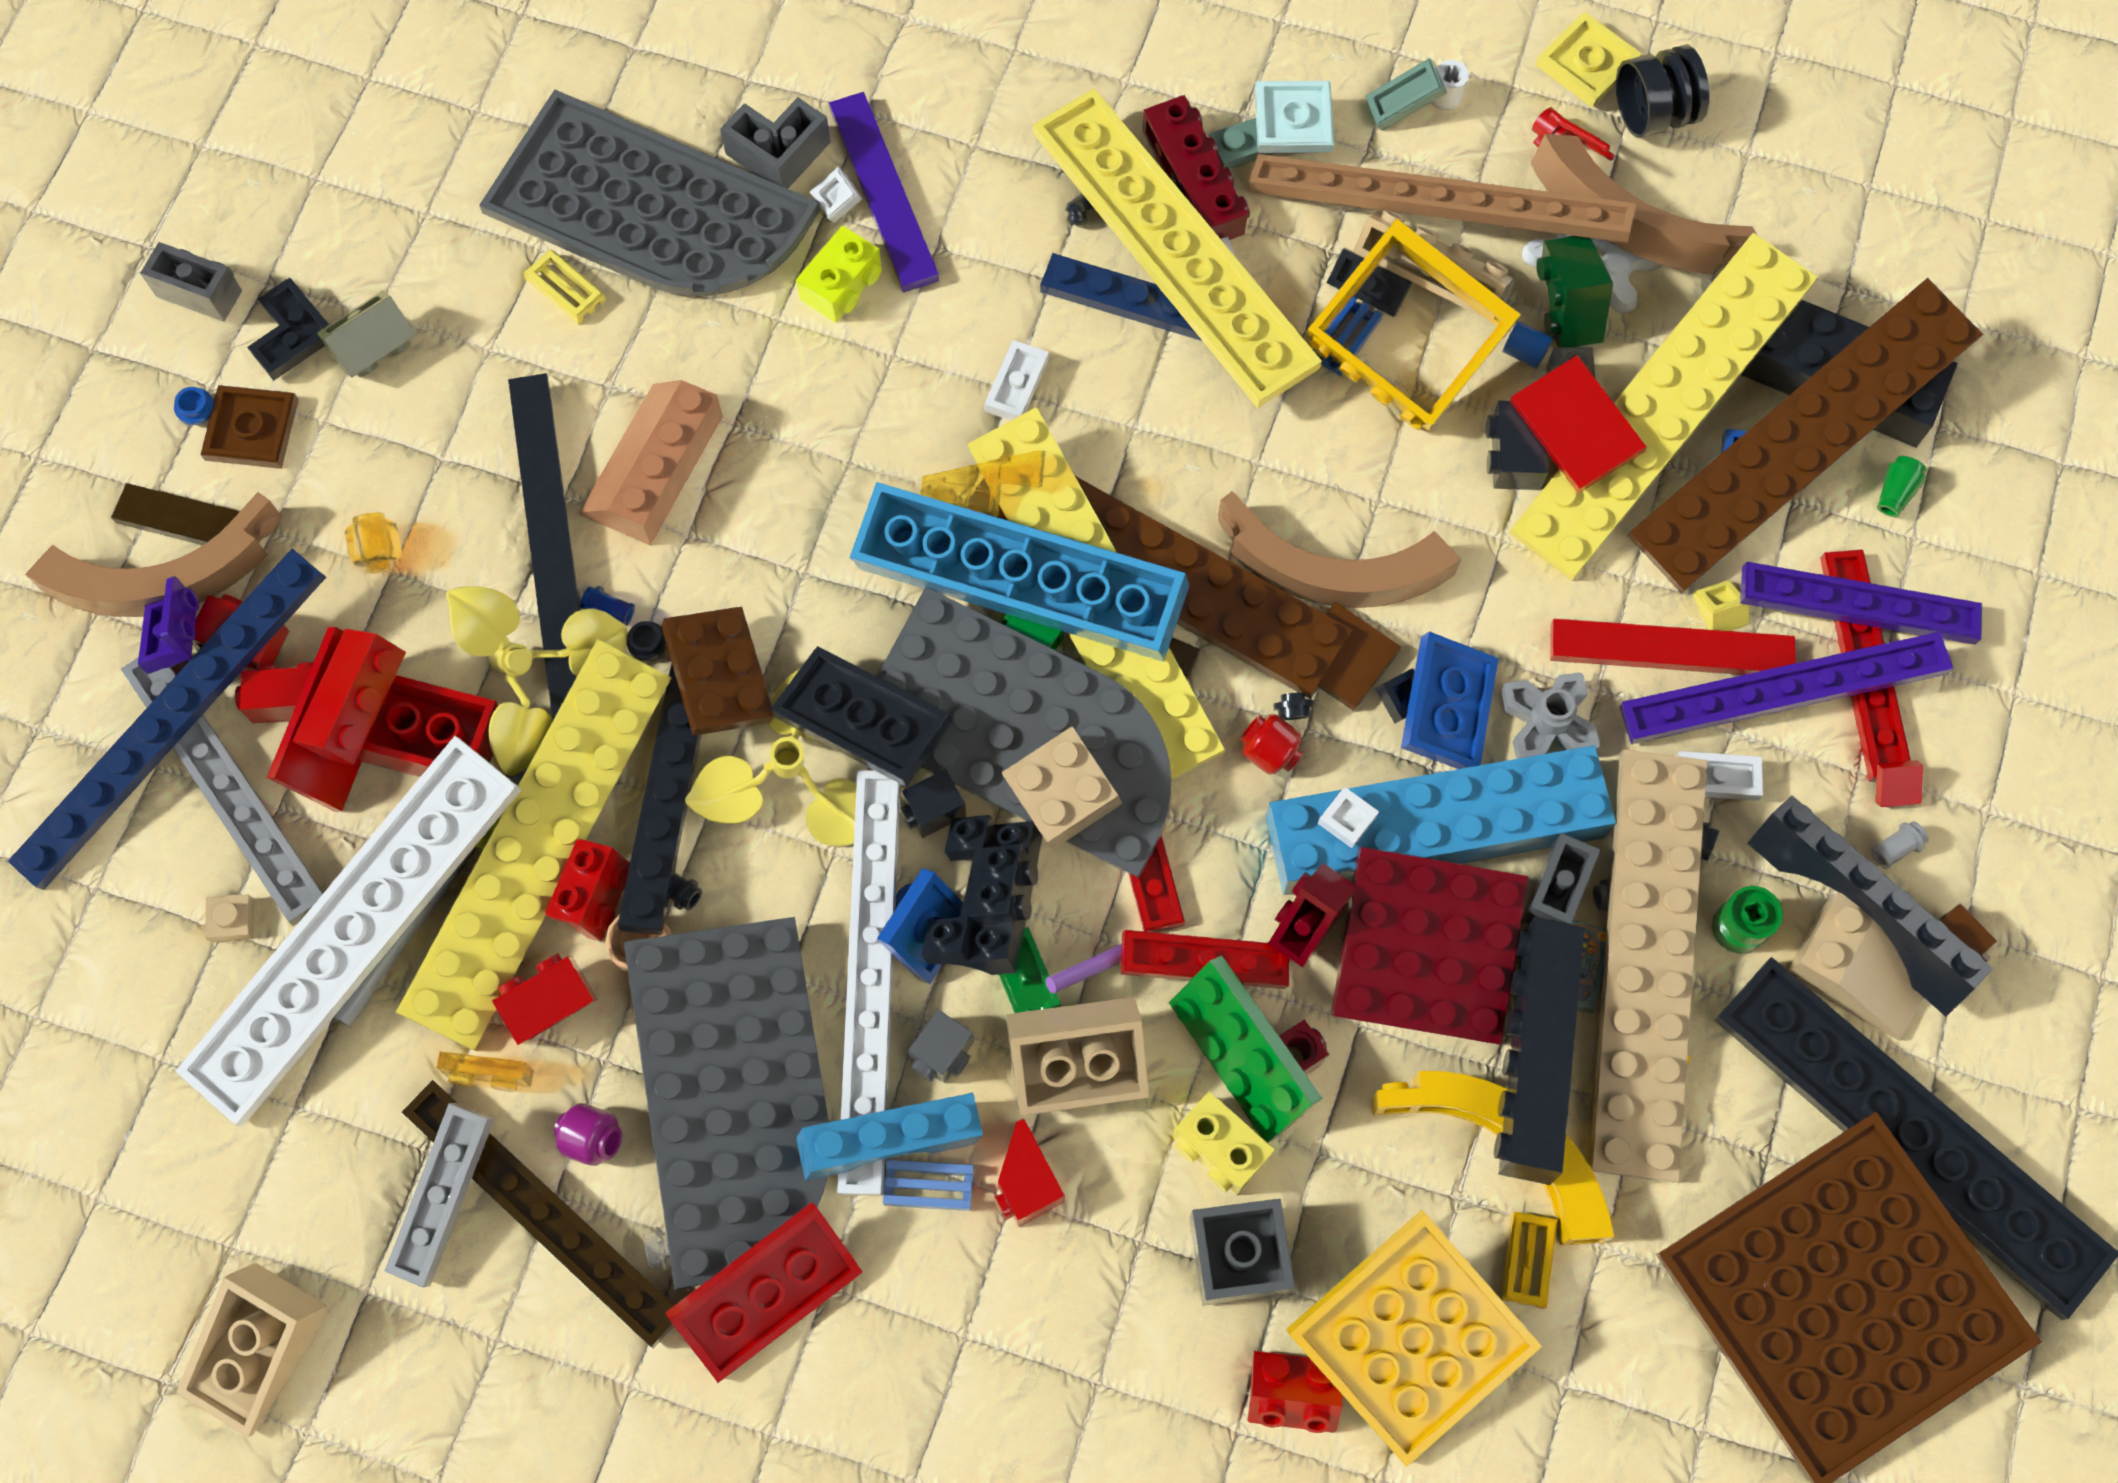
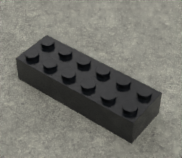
M1801 300L1741 375L1790 395L1869 327ZM1953 361L1873 430L1917 448L1934 425L1958 363Z

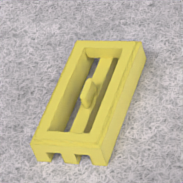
M552 249L546 252L523 273L525 279L578 325L584 321L583 316L586 313L591 315L595 311L594 306L597 303L602 305L606 301L602 291ZM551 262L585 291L589 297L587 299L583 298L569 284L548 268L547 265ZM540 272L557 288H559L564 294H566L571 300H573L578 305V307H574L569 301H567L562 295H560L555 289H553L537 274Z

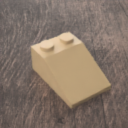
M1839 893L1835 894L1821 907L1788 968V971L1810 990L1898 1041L1903 1039L1923 1000V997L1911 987L1906 968L1895 946L1881 927L1862 908Z
M256 1262L225 1276L176 1393L249 1438L254 1435L310 1347L327 1305Z

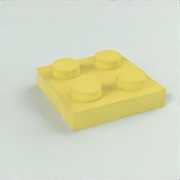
M1584 11L1538 56L1536 66L1593 108L1616 86L1617 69L1621 62L1639 57L1642 53Z

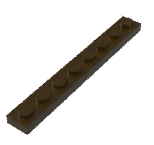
M432 1080L402 1113L434 1143L448 1104L459 1103ZM489 1132L472 1179L641 1339L654 1349L674 1327L665 1313L674 1304Z

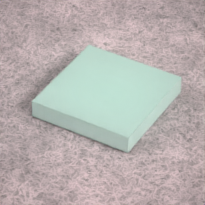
M1256 81L1255 107L1258 153L1333 152L1334 133L1330 81Z

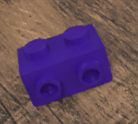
M176 576L166 579L164 599L145 605L138 666L146 674L172 667L192 657L193 640L196 636V611L199 608V603L193 590L186 588Z

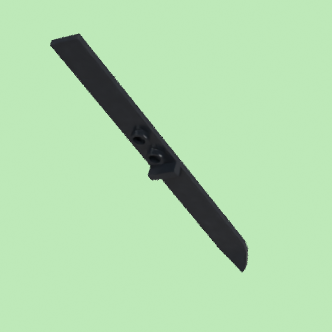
M547 373L508 379L543 650L566 649L561 638L563 625L569 616L580 610L581 596L576 582L549 378ZM569 656L544 658L552 721L577 677L570 670Z

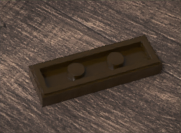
M126 483L111 518L116 524L204 545L218 535L239 512Z

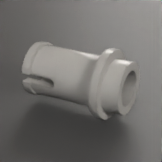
M1903 822L1899 825V831L1877 845H1873L1870 851L1875 861L1882 868L1888 869L1911 852L1922 851L1924 844L1928 842V836L1917 822Z

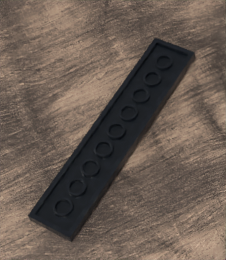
M1773 957L1766 960L1714 1020L1843 1132L1871 1113L1877 1112L1967 1239L2061 1321L2071 1317L2117 1259L2118 1251Z

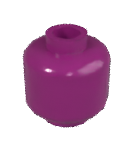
M578 1103L572 1106L566 1113L561 1114L554 1126L557 1149L561 1155L589 1166H598L606 1160L613 1158L622 1142V1130L615 1115L612 1112L585 1103Z

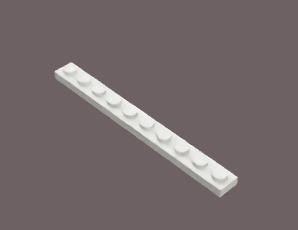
M875 770L857 771L841 1120L887 1110L894 955L877 940V937L896 909L901 784ZM885 1159L838 1174L837 1193L840 1195L883 1196Z

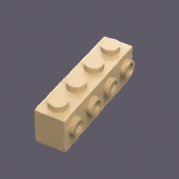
M1387 209L1383 213L1378 211L1368 217L1352 252L1365 258L1396 218L1403 224L1405 218ZM1406 225L1504 301L1514 281V278L1506 275L1508 269L1493 261L1488 260L1484 264L1472 258L1474 253L1462 245L1453 243L1450 247L1438 241L1439 235L1428 228L1419 226L1416 230ZM1393 247L1379 264L1411 282L1483 317Z

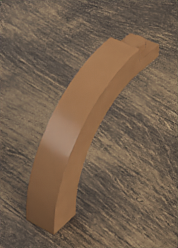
M1545 134L1531 162L1537 177L1548 192L1637 203L1629 243L1607 241L1638 257L1657 264L1690 272L1713 274L1718 264L1727 265L1752 233L1756 234L1753 226L1722 225L1693 221L1649 205L1623 189L1606 175L1590 157L1579 136Z
M1233 491L1220 500L1218 511L1219 524L1229 536H1236L1234 537L1231 554L1245 568L1262 580L1290 595L1314 603L1333 606L1337 602L1343 607L1366 608L1403 602L1420 596L1452 578L1456 574L1461 558L1435 531L1418 543L1387 556L1361 560L1324 557L1298 548L1280 538L1267 528Z
M257 492L218 535L203 546L178 559L142 568H109L81 561L52 544L26 572L25 576L42 592L73 608L113 617H143L145 605L164 599L166 579L176 576L186 588L192 589L198 599V603L205 601L208 595L216 596L237 583L268 555L259 542L273 533L282 516L268 498Z

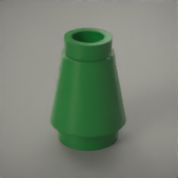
M1898 456L1895 462L1890 463L1877 509L1887 516L1899 517L1926 482V466L1922 462L1908 456Z

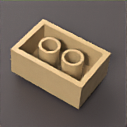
M1135 997L1006 1014L1014 1085L1020 1116L1149 1098L1142 1020Z

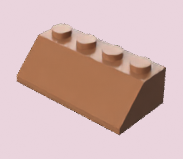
M683 380L652 384L579 512L580 515L651 546L723 417L717 394Z

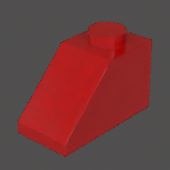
M1024 1118L1015 1124L998 1179V1189L1001 1194L994 1197L1005 1220L1007 1221L1013 1217L1018 1227L1065 1203V1195Z

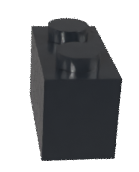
M1498 400L1493 415H1488L1486 419V438L1492 439V450H1489L1487 455V474H1493V488L1541 490L1548 475V453L1510 401Z

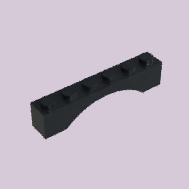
M1793 795L1768 817L1747 842L1748 845L1778 871L1797 874L1821 882L1843 894L1862 908L1881 927L1895 946L1906 968L1911 987L1945 1017L1975 990L1992 971L1993 967L1984 961L1975 950L1970 949L1948 930L1944 923L1934 918L1909 893L1898 887L1874 863L1862 856L1840 834L1834 832L1809 807L1802 804Z

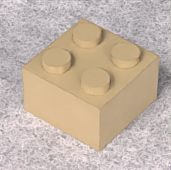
M1073 726L1002 772V775L1052 850L1122 805L1118 794Z

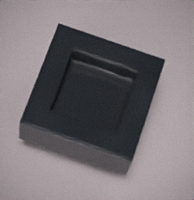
M1413 668L1375 688L1394 724L1405 719L1407 716L1415 672Z

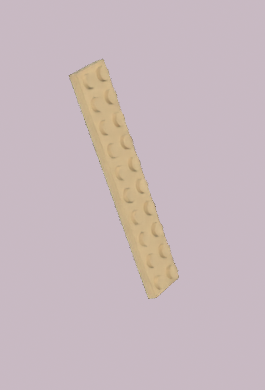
M1627 749L1620 752L1615 812L1616 824L1614 826L1589 1154V1166L1593 1172L1673 1183L1679 1182L1707 760Z

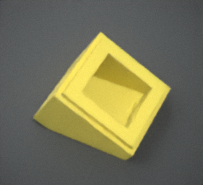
M1730 580L1693 592L1695 602L1709 630L1731 631L1746 626L1749 622V605L1740 603L1741 592Z

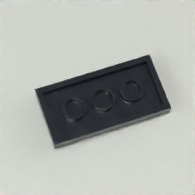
M819 646L814 649L770 709L775 718L905 787L909 785L953 722L950 714Z

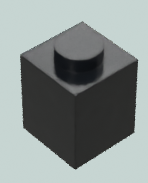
M946 769L901 791L904 805L900 807V813L908 828L911 830L917 827L922 838L950 825L953 818L966 817L965 802Z

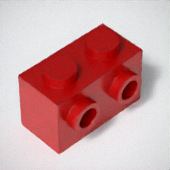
M559 953L536 965L539 973L524 981L522 976L519 975L498 987L501 995L493 999L492 1002L517 1045L529 1041L598 1000L573 956H567L562 959Z

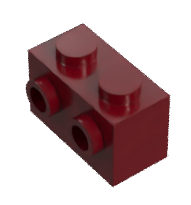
M1324 863L1319 866L1312 876L1305 872L1291 891L1296 898L1293 902L1288 900L1277 914L1275 921L1279 923V926L1268 944L1303 968L1324 942L1358 886Z

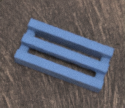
M886 1160L883 1205L971 1211L974 1166ZM895 1172L964 1176V1182L895 1178ZM894 1188L963 1192V1199L894 1195Z

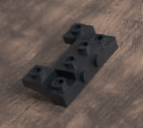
M990 815L953 818L951 820L944 852L950 861L968 860L972 861L961 916L934 919L928 922L921 953L927 965H959L977 969L990 975L1016 973L1026 920L1030 919L1032 913L1030 899L1033 885H1036L1038 882L1037 864L1043 838L1033 821L996 825Z

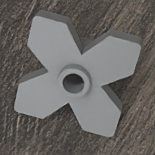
M1582 673L1559 675L1553 687L1544 692H1541L1528 680L1504 684L1501 695L1505 712L1527 723L1512 741L1516 759L1546 754L1553 740L1565 750L1595 745L1596 751L1598 750L1600 741L1596 725L1576 715L1577 708L1588 695Z

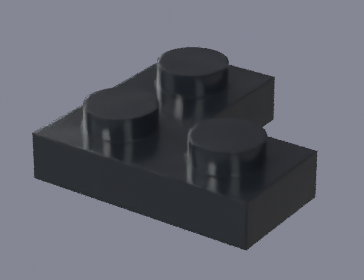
M288 278L258 298L262 307L278 326L247 347L273 381L323 348L325 344L317 333L329 325L291 278Z

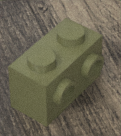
M384 291L379 292L317 333L342 370L351 378L355 375H358V377L368 375L378 367V360L389 353L391 356H395L403 352L411 345L409 340L417 335L392 297Z

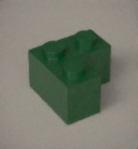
M1569 236L1543 241L1542 257L1537 258L1536 269L1539 280L1545 281L1548 287L1550 308L1549 312H1546L1544 315V326L1547 335L1553 336L1559 350L1604 343L1613 281L1592 239Z

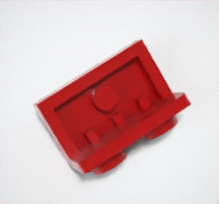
M582 839L576 840L545 911V915L550 919L570 924L589 939L602 942L606 930L614 921L616 906L622 892L625 890L630 862L613 847Z
M1254 1351L1251 1368L1250 1402L1247 1413L1248 1422L1270 1428L1289 1427L1305 1429L1312 1433H1335L1337 1431L1343 1407V1395L1309 1357Z

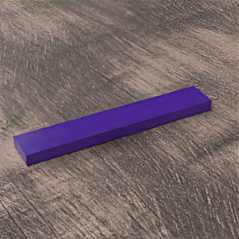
M864 91L829 102L830 112L903 293L938 282V271Z
M1746 562L1742 566L1741 604L1917 635L1941 632L1942 638L1945 640L1974 645L1982 639V603L1753 562Z

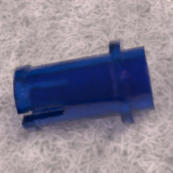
M589 586L585 590L580 602V608L604 611L626 626L630 623L635 612V604L605 593L602 586H597L596 588Z

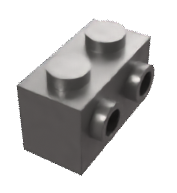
M158 242L140 272L156 297L225 322L242 293L241 287L233 276V271L226 265L210 261L187 250L178 249Z

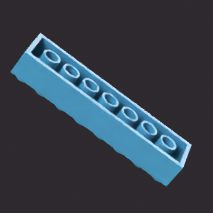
M879 482L875 484L849 557L860 570L922 589L928 587L945 596L1162 662L1165 660L1190 586L1186 574Z
M1595 745L1348 788L1379 811L1376 819L1353 848L1318 824L1320 817L1342 790L1270 802L1265 817L1283 895L1292 894L1291 891L1305 872L1312 876L1322 863L1353 883L1358 847L1462 864L1551 848L1560 833L1581 842L1603 839L1616 824Z

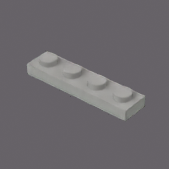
M457 1103L448 1104L384 1270L385 1272L422 1288L431 1286L494 1118Z

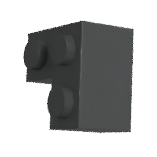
M799 97L790 104L774 123L744 103L720 128L727 156L755 175L787 189L831 143L827 116Z

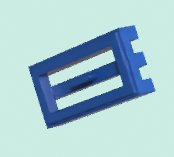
M1353 297L1325 333L1333 337L1351 312L1355 315L1336 340L1343 346L1361 320L1368 321L1348 349V351L1356 356L1382 320L1383 313L1378 310L1373 313L1369 310V305L1364 302L1360 305L1356 303L1357 298ZM1317 354L1322 360V366L1342 376L1343 373L1339 370L1341 363L1333 361L1334 358L1330 355L1327 358H1323Z

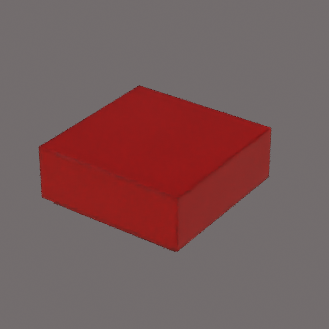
M1918 760L1877 764L1875 802L1880 807L1921 804L1923 764Z

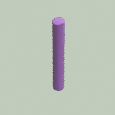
M1122 944L1047 977L1046 986L1051 993H1056L1120 964Z

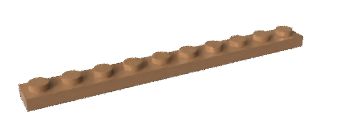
M1258 154L1249 180V190L1252 193L1379 210L1387 209L1394 212L1629 243L1637 204Z

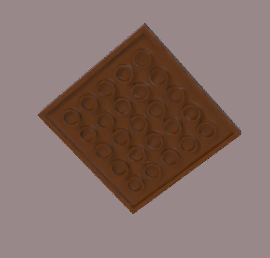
M1877 1112L1871 1113L1655 1254L1810 1483L1834 1482L2042 1343Z

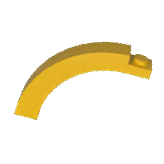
M1418 1071L1413 1078V1088H1409L1407 1082L1386 1083L1382 1085L1383 1090H1377L1372 1097L1373 1115L1434 1113L1467 1120L1495 1135L1503 1132L1504 1117L1498 1116V1105L1502 1091H1507V1089L1490 1081L1466 1074L1446 1071ZM1566 1134L1563 1173L1551 1185L1542 1184L1551 1201L1557 1219L1561 1245L1605 1243L1614 1238L1603 1192L1586 1159Z

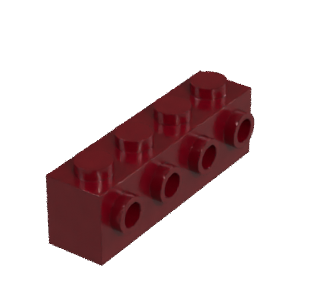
M1184 94L1144 109L1142 131L1162 170L1220 239L1228 237L1231 240L1245 235L1247 218L1250 217L1249 206L1243 196L1237 195L1234 189V179L1228 166H1222L1218 158V148L1212 136H1206L1203 130L1202 117L1197 107H1191Z

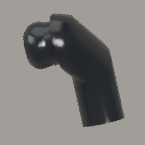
M1082 193L1066 205L1065 211H1068L1067 222L1070 225H1084L1087 222V211L1095 210Z

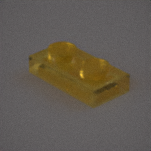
M442 1051L439 1052L436 1069L448 1077V1083L473 1087L475 1081L491 1082L490 1087L492 1089L505 1092H516L517 1086L531 1087L534 1070L526 1062Z

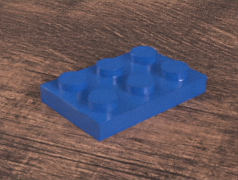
M1430 631L1422 635L1401 748L1456 769L1481 765L1499 658Z

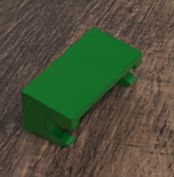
M1026 927L1016 973L999 975L1014 1013L1061 1007L1057 993H1051L1046 986V978L1049 977V974L1029 927Z

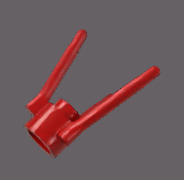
M1552 107L1544 110L1532 126V131L1538 135L1533 142L1537 147H1539L1545 134L1579 136L1582 144L1610 161L1615 158V155L1609 151V144L1565 119Z

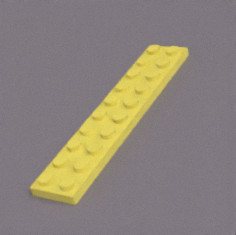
M1095 88L1033 124V134L1257 408L1321 368L1322 360Z
M1752 233L1614 402L1647 446L1646 451L1579 494L1559 469L1513 525L1509 534L1573 581L1803 299L1818 277L1767 241Z
M1037 407L967 444L1008 521L1117 553ZM1068 633L1087 667L1122 685L1142 703L1151 715L1167 749L1172 781L1225 753L1221 741L1169 648L1165 660L1162 662Z
M599 639L596 640L518 785L522 790L502 814L396 1011L397 1014L473 1051L475 1050L496 1011L492 1000L501 995L498 987L514 977L546 916L545 911L576 840L587 839L671 677Z

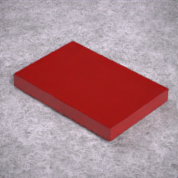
M1578 355L1510 398L1512 406L1578 494L1646 451L1647 446Z

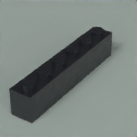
M1534 917L1525 931H1519L1516 955L1521 956L1519 969L1515 970L1511 982V994L1517 995L1515 1009H1511L1506 1029L1507 1034L1512 1035L1511 1050L1508 1049L1505 1053L1502 1073L1508 1076L1507 1091H1502L1498 1105V1116L1504 1117L1503 1132L1497 1134L1494 1145V1158L1500 1159L1498 1175L1551 1185L1563 1173L1585 927Z

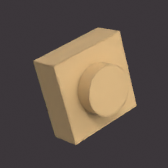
M249 894L206 897L205 939L209 942L253 939L254 898Z

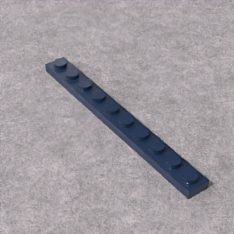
M292 548L7 862L33 886L45 890L327 577Z

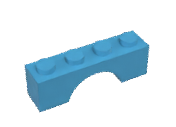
M972 1092L804 1127L800 1130L796 1140L805 1181L846 1173L860 1166L895 1156L922 1152L935 1154L972 1146L983 1136Z

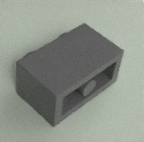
M1560 833L1549 850L1521 921L1530 924L1532 919L1537 917L1571 924L1600 849Z

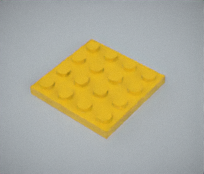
M1422 1209L1286 1329L1291 1338L1406 1467L1542 1348L1539 1342Z

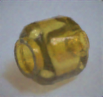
M381 512L366 513L353 517V523L345 529V539L351 564L365 567L368 574L391 570L390 563L395 562L402 555L396 522L385 518L384 513Z

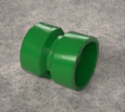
M1746 886L1739 889L1714 914L1712 921L1714 937L1722 947L1730 952L1738 954L1752 952L1776 933L1782 924L1783 911L1781 903L1766 888Z

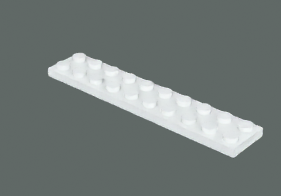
M454 736L175 1072L234 1125L244 1126L522 789L464 741Z

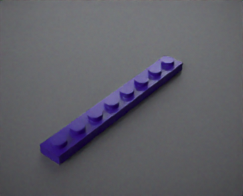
M1935 632L1623 701L1620 705V710L1632 745L1948 675L1954 668L1941 632Z

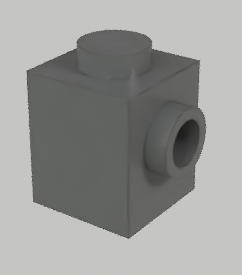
M937 1009L908 1050L909 1058L914 1062L911 1068L930 1082L936 1077L943 1083H946L951 1074L958 1077L971 1058L967 1052L974 1043L973 1032Z

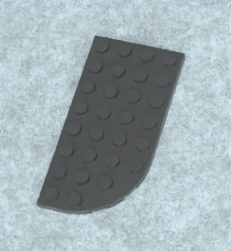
M554 89L479 204L482 214L649 287L672 294L687 296L723 294L744 288L763 279L775 271L793 254L820 211L818 201Z
M925 587L877 677L950 714L953 720L921 768L933 774L946 769L956 786L1025 821H1033L1002 775V772L1073 726L1118 794L1122 805L1066 842L1139 879L1163 833L1172 798V778L1167 749L1151 715L1131 692L1111 678Z
M795 917L624 942L674 1291L704 1284L811 1202L818 1207L825 1190L828 1176L805 1181L796 1140L802 1128L828 1123L829 1119Z

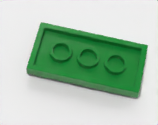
M1222 955L1210 960L1168 1002L1204 1056L1218 1073L1229 1092L1245 1112L1254 1128L1267 1143L1279 1137L1323 1099Z

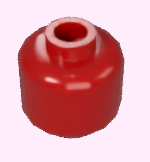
M1269 714L1265 717L1258 715L1249 724L1240 738V741L1244 743L1242 749L1243 756L1268 775L1276 774L1282 768L1289 772L1298 763L1303 754L1298 749L1301 743L1300 732L1276 714Z

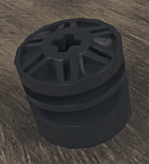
M1689 44L1680 45L1672 49L1661 50L1656 56L1647 54L1621 62L1616 75V96L1623 122L1633 136L1643 138L1665 132L1669 126L1680 128L1703 121L1709 108V83L1702 59Z

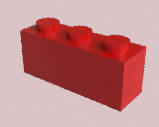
M345 628L292 741L324 759L354 765L404 659L406 651L377 633Z

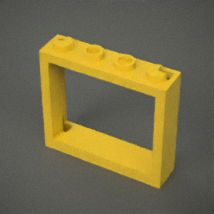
M1396 218L1308 328L1307 338L1311 340L1308 345L1323 358H1327L1330 355L1341 363L1339 370L1345 376L1356 383L1361 379L1372 388L1369 393L1377 401L1387 407L1392 403L1403 413L1400 417L1409 426L1417 431L1422 427L1428 432L1515 325L1521 314ZM1393 247L1496 326L1495 330L1429 412L1422 409L1325 333Z

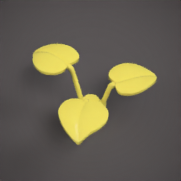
M464 586L450 589L446 592L450 612V628L455 642L464 652L470 655L489 656L492 668L497 672L505 674V682L510 683L521 701V706L513 702L500 704L494 711L489 724V741L496 763L504 774L508 776L516 775L528 768L553 722L551 716L544 709L537 707L529 708L530 700L516 680V676L525 674L530 669L532 659L566 656H569L570 670L578 676L597 639L624 652L627 644L628 630L625 624L604 611L583 609L569 616L563 625L561 638L566 649L529 650L522 644L510 642L507 635L517 629L520 623L518 608L509 596L498 590L481 586Z
M799 670L787 677L775 690L770 698L772 707ZM775 717L769 723L770 728L780 735H792L782 737L773 743L770 749L771 762L764 765V769L756 778H753L752 768L743 759L734 756H722L714 759L702 769L691 791L685 798L687 806L707 820L721 824H738L751 819L761 809L763 798L756 786L763 783L771 772H775L783 778H793L799 775L812 795L817 798L810 803L806 810V824L811 835L817 841L828 846L843 847L854 845L857 784L848 779L834 778L827 783L822 793L811 779L808 770L804 767V749L798 741L799 735L807 739L814 738Z

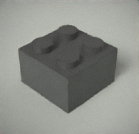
M1281 1198L1192 1210L1189 1219L1202 1306L1291 1294L1295 1289Z

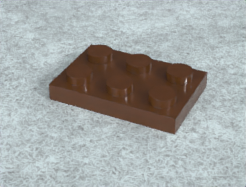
M742 606L664 618L661 626L693 736L772 722L774 715L770 710L772 708Z

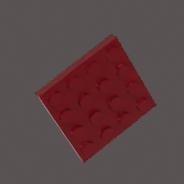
M1358 847L1353 884L1358 886L1349 901L1331 1015L1501 1045L1528 876Z

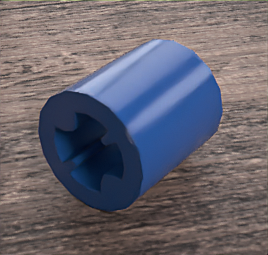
M1518 321L1509 335L1502 352L1538 369L1552 343L1553 337Z

